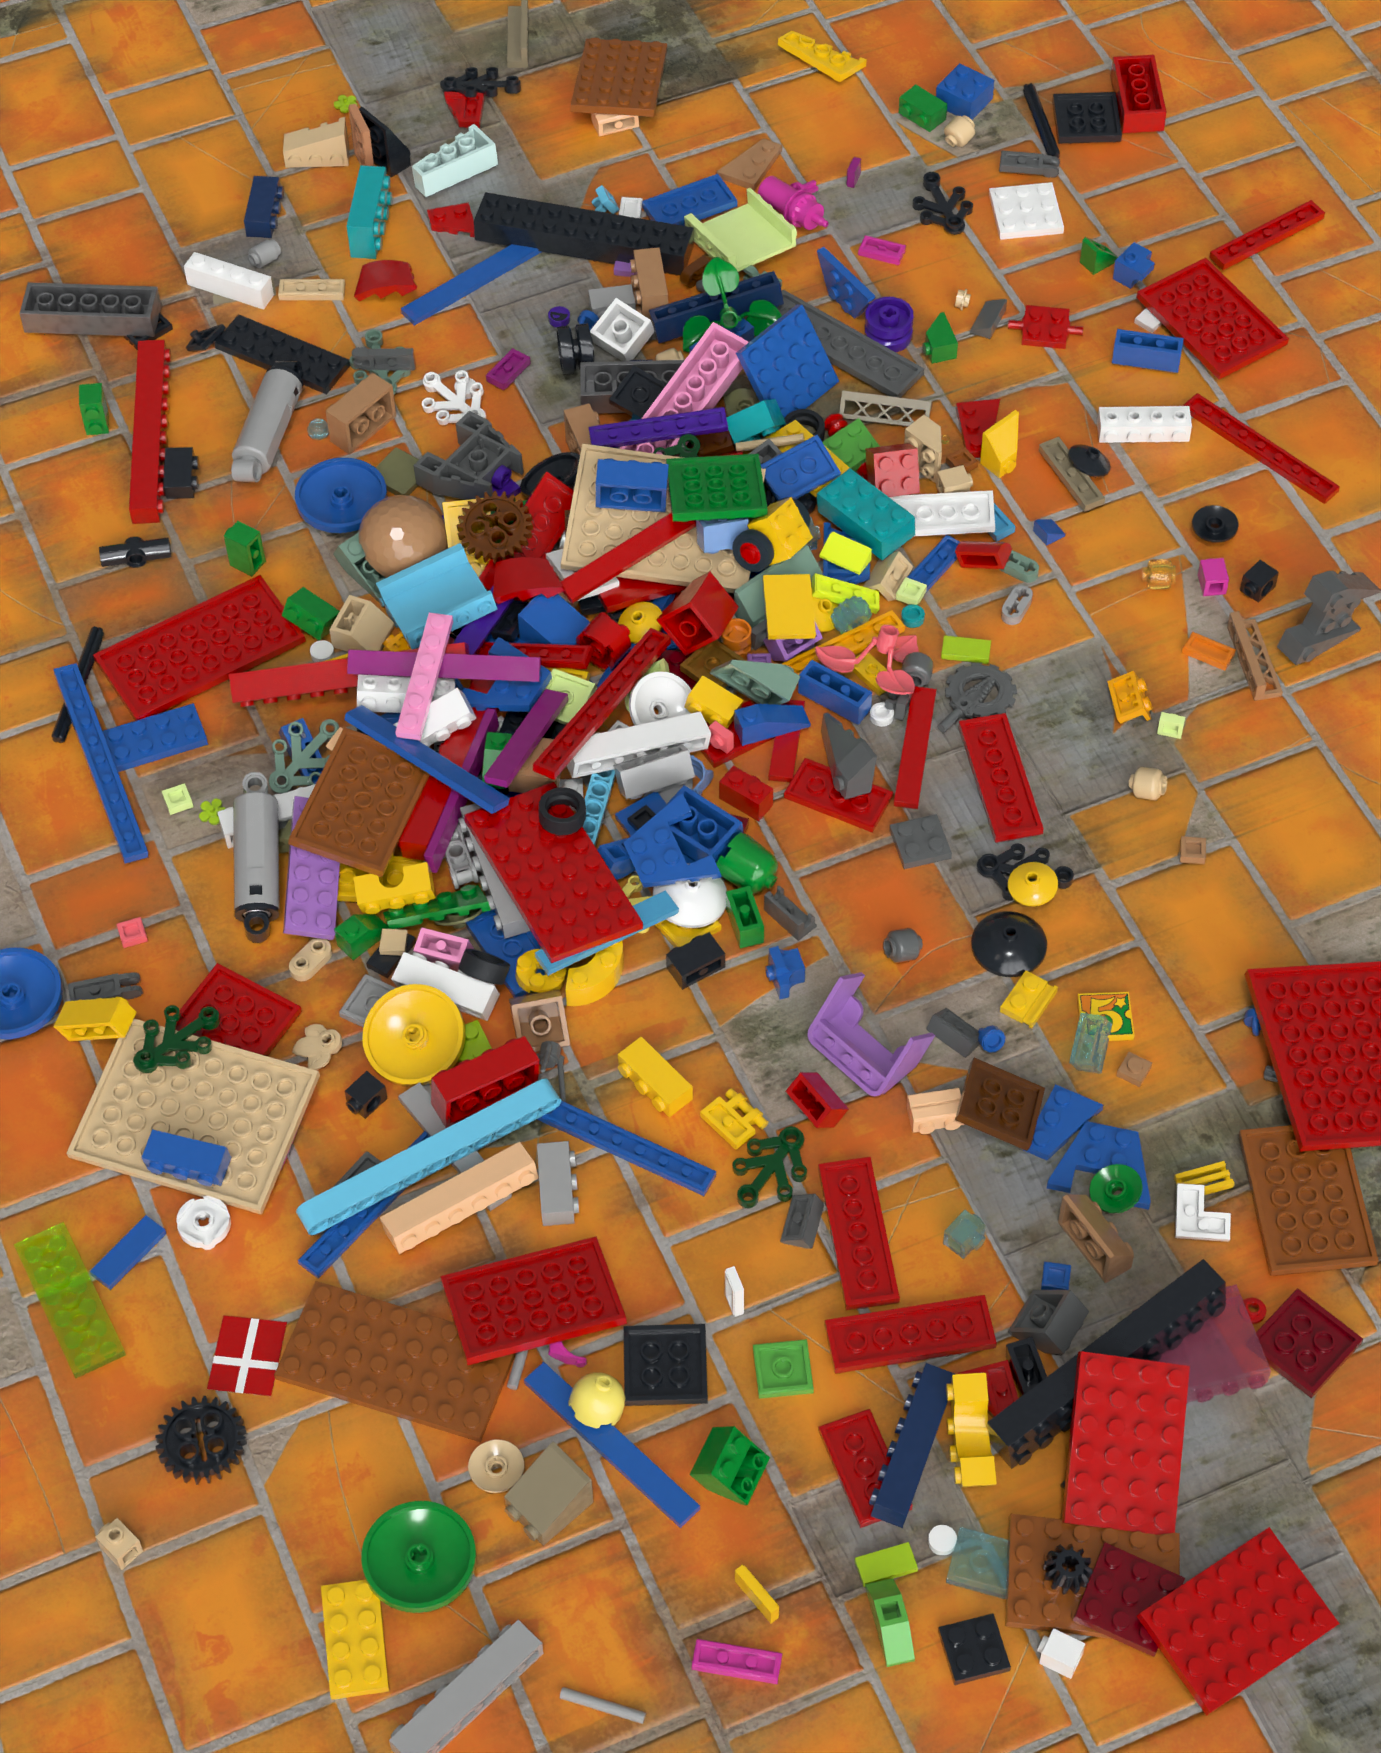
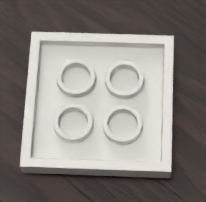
M1052 182L989 188V198L1000 240L1064 233V225Z

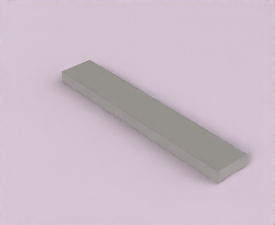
M420 1082L398 1096L400 1103L419 1126L428 1133V1137L446 1129L431 1104V1095ZM475 1151L452 1163V1166L461 1174L485 1160ZM509 1194L507 1197L487 1206L489 1211H492L510 1199L512 1195Z

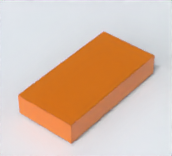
M1195 632L1191 633L1182 649L1183 654L1226 671L1236 652V649Z

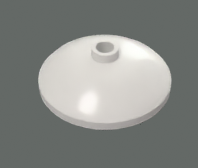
M654 672L641 678L633 687L629 699V711L634 725L690 713L684 708L687 697L691 692L690 687L680 677L669 672ZM654 707L658 709V714L654 712Z
M701 878L700 881L694 882L690 880L677 881L675 884L654 886L653 896L666 890L678 906V914L666 920L681 927L700 928L717 921L726 909L727 888L721 878Z

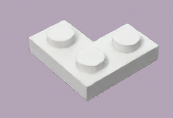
M1178 1183L1176 1186L1175 1238L1229 1242L1231 1213L1204 1212L1205 1185Z

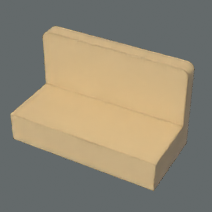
M900 551L894 552L883 561L881 559L878 560L870 574V580H867L863 587L873 590L878 589L888 601L895 600L898 589L905 577H908L913 566Z

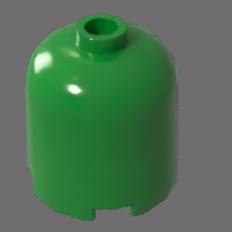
M740 832L728 844V847L731 849L726 857L721 855L716 863L721 876L738 888L750 886L753 894L760 893L765 888L771 889L778 879L775 876L778 869L776 857L748 834Z

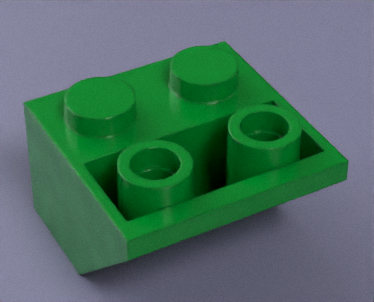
M735 1426L712 1427L689 1475L707 1490L739 1504L748 1505L770 1457Z

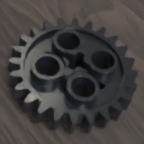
M203 1396L201 1403H197L195 1397H192L191 1405L181 1401L182 1409L178 1410L172 1407L173 1416H163L167 1425H158L161 1434L155 1435L158 1443L155 1447L157 1453L160 1454L158 1457L161 1464L165 1463L164 1466L167 1472L173 1470L175 1479L183 1474L185 1483H188L191 1477H194L196 1485H199L201 1477H205L207 1483H210L211 1476L214 1474L219 1480L222 1479L220 1471L225 1470L231 1473L229 1464L238 1465L239 1460L236 1455H244L245 1453L242 1445L247 1444L246 1437L243 1436L247 1432L245 1426H242V1417L237 1416L235 1407L229 1410L227 1401L219 1406L217 1397L211 1403H208L206 1396ZM198 1418L200 1419L204 1435L203 1442L207 1455L206 1461H202V1453L199 1446V1436L195 1420ZM210 1422H219L214 1427H207ZM183 1428H191L187 1433H179ZM214 1447H223L219 1452H211ZM190 1452L196 1453V1454H195L192 1458H190V1459H185V1458H184V1456H185L187 1453H190Z

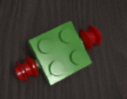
M841 414L829 415L824 423L825 431H828L830 437L822 443L853 471L858 470L857 474L867 480L865 448L880 447L859 418L848 425L847 421L843 420Z

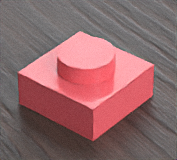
M714 721L709 726L711 732L710 743L715 748L721 749L728 754L734 748V734L717 721Z

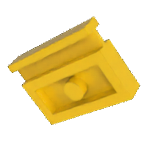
M1025 970L1000 1006V1012L1020 1023L1028 1024L1029 1028L1032 1029L1056 995L1058 987L1049 985L1048 981Z

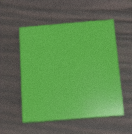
M807 1339L753 1345L759 1399L814 1393Z

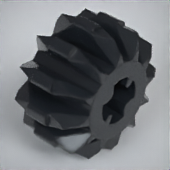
M1060 1544L1056 1547L1055 1551L1051 1550L1046 1556L1047 1561H1044L1043 1569L1047 1571L1044 1576L1045 1580L1054 1581L1051 1586L1052 1590L1060 1586L1062 1587L1063 1595L1067 1594L1069 1588L1076 1594L1079 1592L1080 1587L1084 1588L1088 1585V1578L1091 1577L1093 1569L1088 1567L1091 1563V1558H1082L1083 1548L1076 1552L1074 1551L1073 1544H1069L1067 1550Z

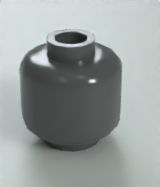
M913 652L905 656L901 670L912 677L915 686L922 687L930 682L933 661L924 653Z
M911 928L890 931L883 942L885 955L895 963L915 960L923 946L921 937Z

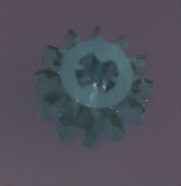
M852 596L850 599L846 598L844 602L839 603L840 605L834 608V612L830 617L835 628L843 634L868 622L872 613L868 603L862 597Z

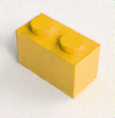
M702 676L689 693L684 708L690 713L701 711L705 721L710 725L717 721L728 729L734 720V710L740 709L744 700Z

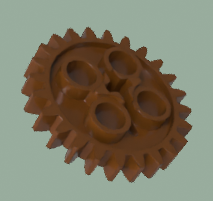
M494 491L493 496L489 497L488 493L484 492L483 499L476 495V503L468 501L469 509L462 508L464 516H458L460 523L457 524L458 538L462 540L463 548L467 547L469 555L474 553L476 560L483 556L484 563L489 558H492L494 564H496L497 559L500 557L502 560H506L507 555L515 558V551L522 553L521 545L528 546L526 538H532L530 531L533 530L532 516L528 514V507H523L521 499L516 501L514 494L507 498L504 491L500 497ZM489 511H496L492 515L487 514ZM509 521H516L512 525L506 524ZM478 529L484 530L481 533H474ZM498 539L504 540L501 543H494Z

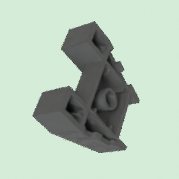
M468 411L456 423L458 444L461 446L447 460L427 452L413 465L416 485L434 494L465 500L476 499V495L484 498V492H487L489 497L493 496L491 480L495 471L501 465H505L521 475L524 473L522 454L512 444L510 445L504 439V436L492 427V424L487 419L471 411Z
M1329 570L1314 575L1304 593L1313 603L1303 623L1286 629L1277 647L1295 665L1310 662L1313 658L1361 630V627L1352 620L1351 615L1360 604L1361 599L1379 594L1381 589L1363 572L1348 574L1345 571H1340L1337 574L1335 571Z

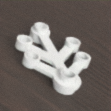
M460 370L455 374L457 396L442 384L438 374L434 372L425 374L423 384L426 391L438 392L448 400L435 402L433 398H425L422 401V407L426 413L438 411L436 418L440 425L457 423L468 411L486 419L485 411L480 408L481 396L484 394L481 383L475 382L470 385L471 407L465 403L467 384L470 380L466 371ZM447 410H459L462 413L449 414Z

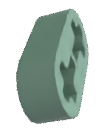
M1013 550L1008 558L1011 561L1006 563L1004 569H999L1026 583L1034 582L1039 574V565L1036 561Z

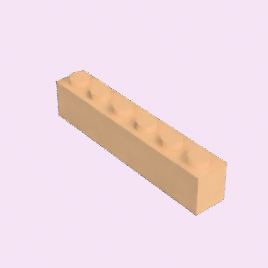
M518 1142L381 1216L380 1220L384 1231L399 1254L412 1249L424 1240L436 1236L448 1227L461 1222L470 1215L485 1209L492 1203L537 1180L539 1176L535 1162L523 1145Z

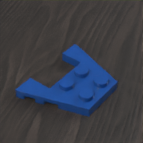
M499 637L488 652L492 656L528 657ZM541 665L540 682L496 680L487 694L464 688L462 692L465 694L470 706L476 707L477 711H485L487 708H499L500 711L530 712L552 679L551 671Z
M683 793L679 794L623 842L643 888L675 884L677 881L690 880L694 882L700 881L701 878L712 877V879H718L722 877L712 854L688 865L669 827L693 816Z
M1086 1121L1048 1179L1047 1189L1070 1193L1075 1170L1096 1174L1106 1166L1123 1164L1133 1168L1139 1174L1143 1184L1142 1195L1133 1207L1149 1210L1151 1200L1139 1133L1137 1131Z

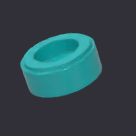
M911 604L902 609L901 621L905 626L917 628L924 623L925 612L922 607Z

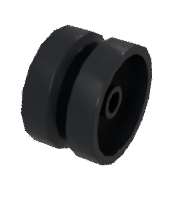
M588 323L576 324L575 339L572 337L569 326L557 327V343L562 375L575 373V360H578L579 369L580 362H594L593 340Z

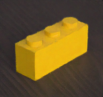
M122 997L65 1001L53 1027L68 1041L125 1038L137 1012Z
M638 1038L618 1053V1070L625 1078L629 1077L634 1082L636 1089L642 1095L646 1094L659 1112L663 1111L670 1118L693 1100V1086L644 1038Z

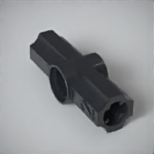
M130 537L125 540L124 544L99 547L102 567L127 564L130 567L138 568L145 565L146 561L172 557L169 537L146 541L140 537Z

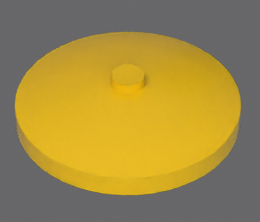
M423 984L404 985L383 995L371 1008L363 1027V1048L368 1061L382 1077L401 1086L413 1087L419 1082L422 1086L430 1084L431 1078L439 1071L449 1070L454 1067L461 1056L465 1044V1023L456 1004L442 991Z

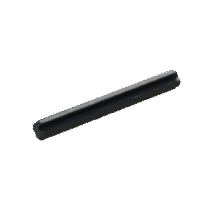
M1033 83L1025 84L1023 92L1047 155L1059 158L1060 151Z

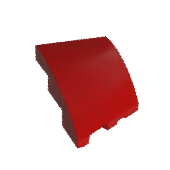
M379 260L362 265L354 297L358 301H362L376 294L382 299L395 291L404 296L416 290L418 286L413 280L415 277L412 273L411 265L408 262L396 260Z
M518 557L502 560L495 564L493 598L497 604L514 597L525 601L541 593L546 598H550L564 592L565 587L558 579L559 576L553 570L554 568L548 559Z

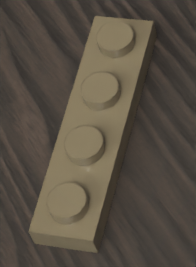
M1060 437L1039 444V452L1084 512L1105 503V497L1091 478L1072 465L1068 458L1069 449Z

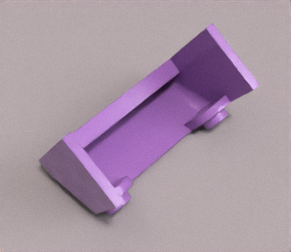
M860 972L840 976L810 1025L808 1039L817 1050L867 1094L871 1096L883 1095L918 1065L935 1035L931 1032L911 1037L906 1045L898 1047L894 1054H892L858 1025L863 1016V1006L853 995L865 975Z

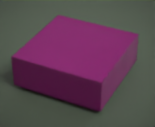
M858 157L852 159L847 169L846 185L851 188L855 187L861 175V158Z

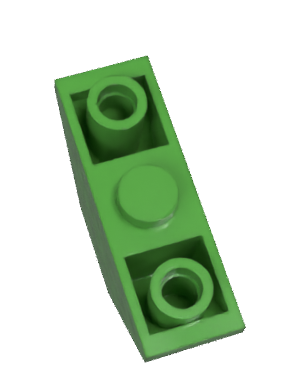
M894 1579L865 1584L886 1667L915 1661L907 1612L902 1594Z

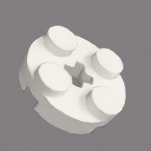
M203 1196V1199L198 1200L193 1198L187 1201L177 1214V1229L182 1240L196 1248H203L205 1250L214 1248L216 1244L227 1236L230 1230L231 1218L226 1205L221 1200L210 1196ZM206 1217L209 1218L208 1225H199V1219L204 1220L206 1219Z

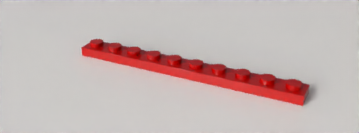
M650 628L533 763V771L555 780L671 644L670 636Z

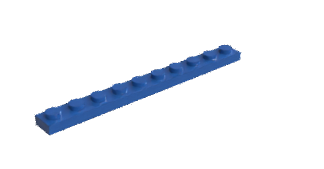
M74 663L53 669L55 679L124 864L147 858L148 850L78 665Z

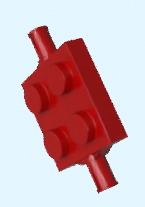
M1026 305L1022 321L1010 319L1008 321V329L1021 330L1022 345L1066 349V341L1069 334L1083 336L1084 326L1070 325V309Z

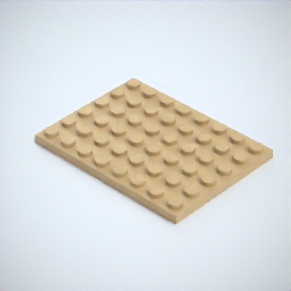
M582 444L562 553L561 569L580 570L672 512L669 485L667 488L666 513L597 508L596 474L598 459L611 458L617 461L636 460L645 463L661 462L666 464V459L683 457ZM761 468L764 483L766 469ZM747 517L749 523L754 519L751 517ZM694 527L616 577L688 586L696 578L711 571L727 592L734 593L736 589L749 581L750 571L743 568L736 561L731 549L719 550L718 553L714 554L704 553L697 544V528Z
M133 1019L125 1038H118L69 1146L66 1153L67 1156L200 1197L210 1196L221 1200L224 1204L262 1215L320 1077L319 1071L211 1041L212 1050L208 1054L188 1052L191 1057V1065L186 1069H180L176 1066H158L152 1073H142L134 1066L133 1058L144 1046L145 1033L143 1024L145 1021ZM159 1026L160 1032L155 1036L154 1048L163 1042L165 1027ZM155 1027L148 1028V1030L155 1029ZM192 1035L184 1041H196L200 1037ZM202 1044L200 1047H206L208 1044ZM169 1051L164 1056H175L180 1051ZM182 1058V1059H180L179 1061L183 1062V1061H186L187 1059H186V1058ZM152 1129L227 1147L232 1158L222 1185L212 1184V1186H205L194 1179L180 1180L169 1173L155 1174L150 1172L141 1157Z

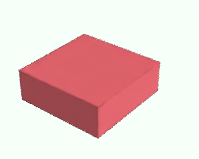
M141 917L116 924L123 948L148 941Z

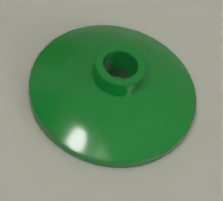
M1113 1164L1102 1168L1095 1174L1090 1183L1089 1192L1092 1201L1096 1202L1102 1211L1121 1213L1136 1205L1142 1195L1143 1184L1139 1174L1133 1168L1123 1164ZM1116 1191H1122L1120 1194L1114 1195Z

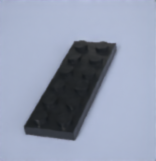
M239 314L214 342L215 349L266 370L274 366L277 360L299 361L302 365L303 385L326 395L350 367V360Z

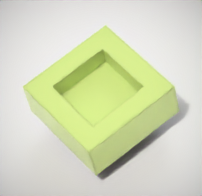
M905 577L896 593V600L909 605H919L927 591V585Z
M1161 712L1157 734L1181 739L1185 717Z
M185 783L162 791L170 815L193 808V803Z

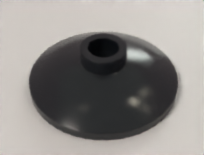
M1078 444L1072 446L1068 451V458L1072 465L1089 476L1103 477L1111 469L1107 457L1095 447Z
M1210 505L1199 509L1194 514L1192 527L1194 532L1206 541L1224 542L1235 536L1238 531L1239 522L1236 515L1229 509Z

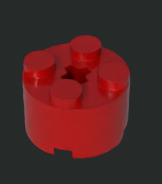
M601 612L576 637V644L592 646L593 654L590 662L593 665L605 670L608 667L612 669L631 648L630 630L625 625L616 623L606 613Z

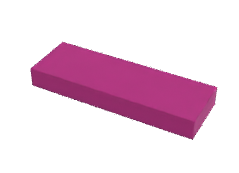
M697 1639L692 1670L778 1684L782 1653Z

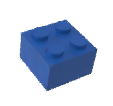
M959 63L937 85L936 97L947 103V112L956 116L965 115L973 120L993 99L994 79Z

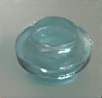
M323 419L312 420L307 428L308 435L316 440L326 438L329 435L328 424Z

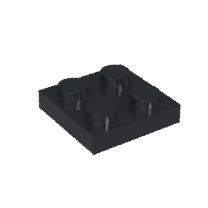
M633 366L609 398V404L637 420L642 419L667 384L640 368Z
M994 1613L938 1627V1634L954 1685L1006 1673L1011 1670Z

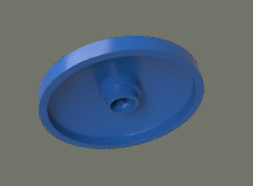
M333 458L322 461L308 469L301 476L295 488L296 507L302 519L310 526L330 533H347L359 530L365 513L375 503L387 497L386 483L382 474L371 464L355 458Z
M6 948L0 950V1039H16L30 1035L45 1026L59 1009L63 995L62 981L52 961L43 954L26 948Z

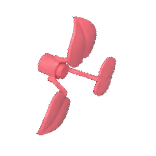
M883 625L880 628L878 637H873L871 643L856 659L855 654L851 650L842 646H816L815 648L819 660L827 668L836 672L847 673L852 672L854 664H859L872 647L876 645L879 652L888 655L887 671L879 672L876 677L879 687L887 692L900 695H910L914 692L915 684L912 677L903 670L893 671L891 665L892 657L896 661L903 663L905 656L913 652H919L916 635L898 637L899 630L896 627Z

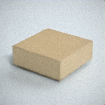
M382 929L379 947L380 955L402 956L404 952L406 953L408 931Z

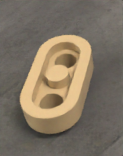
M321 938L312 939L291 959L289 970L293 979L297 981L311 979L330 960L332 949L329 941Z

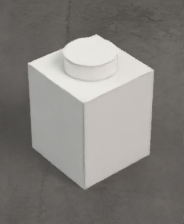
M1053 1628L1049 1637L1044 1635L1037 1650L1041 1653L1039 1664L1071 1679L1083 1655L1085 1643Z

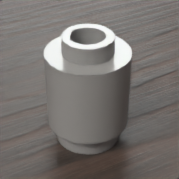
M273 239L265 240L249 249L248 260L251 265L262 268L278 258L281 254L280 246Z

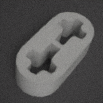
M1019 585L1011 591L1002 607L1001 619L1004 623L1016 625L1021 622L1032 603L1033 592L1029 587ZM1023 595L1024 597H1022L1021 601H1018V597L1020 598ZM1013 609H1016V613L1010 615Z

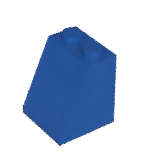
M541 593L535 596L518 614L520 639L528 644L577 645L576 637L590 623L559 594L546 598Z

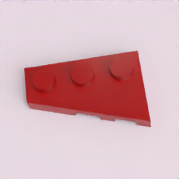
M1000 399L956 403V413L964 447L975 458H981L983 432L996 424Z

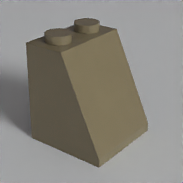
M554 1441L504 1496L505 1512L514 1522L518 1520L524 1526L523 1530L532 1541L537 1539L543 1546L594 1502L591 1478Z

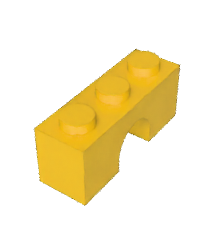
M428 863L404 866L403 880L398 886L393 888L384 887L381 877L374 874L353 877L357 905L362 914H376L383 909H400L407 904H425L431 899H436L432 871Z

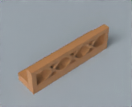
M1239 611L1231 612L1227 629L1254 701L1281 697L1283 691L1256 619L1242 620ZM1246 628H1252L1253 634L1251 637L1248 636ZM1252 646L1259 648L1260 652L1258 655H1255ZM1259 664L1266 667L1267 670L1264 674L1262 673ZM1266 682L1273 685L1274 690L1265 691Z

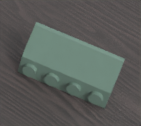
M806 544L790 559L771 565L734 591V601L739 606L734 614L736 618L747 621L751 629L766 619L763 575L810 574L812 588V577L814 574L823 575L809 546Z

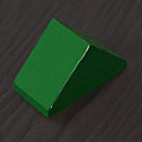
M1087 237L1082 240L1080 263L1093 275L1113 265L1118 258L1107 246Z

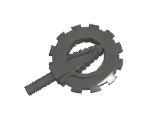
M971 663V666L968 667L960 666L956 669L957 673L954 676L950 674L946 681L949 684V688H945L946 698L950 697L951 701L949 704L953 711L937 727L941 732H945L959 718L965 719L967 717L971 719L972 716L985 717L1006 713L1005 709L1007 707L1012 708L1016 701L1015 698H1012L1013 694H1017L1016 684L1012 685L1011 683L1012 677L1007 672H1001L999 667L992 664L986 666L982 665V663ZM977 679L982 680L973 687H970L969 690L963 691L968 682ZM995 685L998 690L997 697L990 702L983 703Z

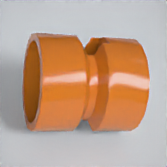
M733 618L721 635V643L745 660H747V654H751V626L743 619Z

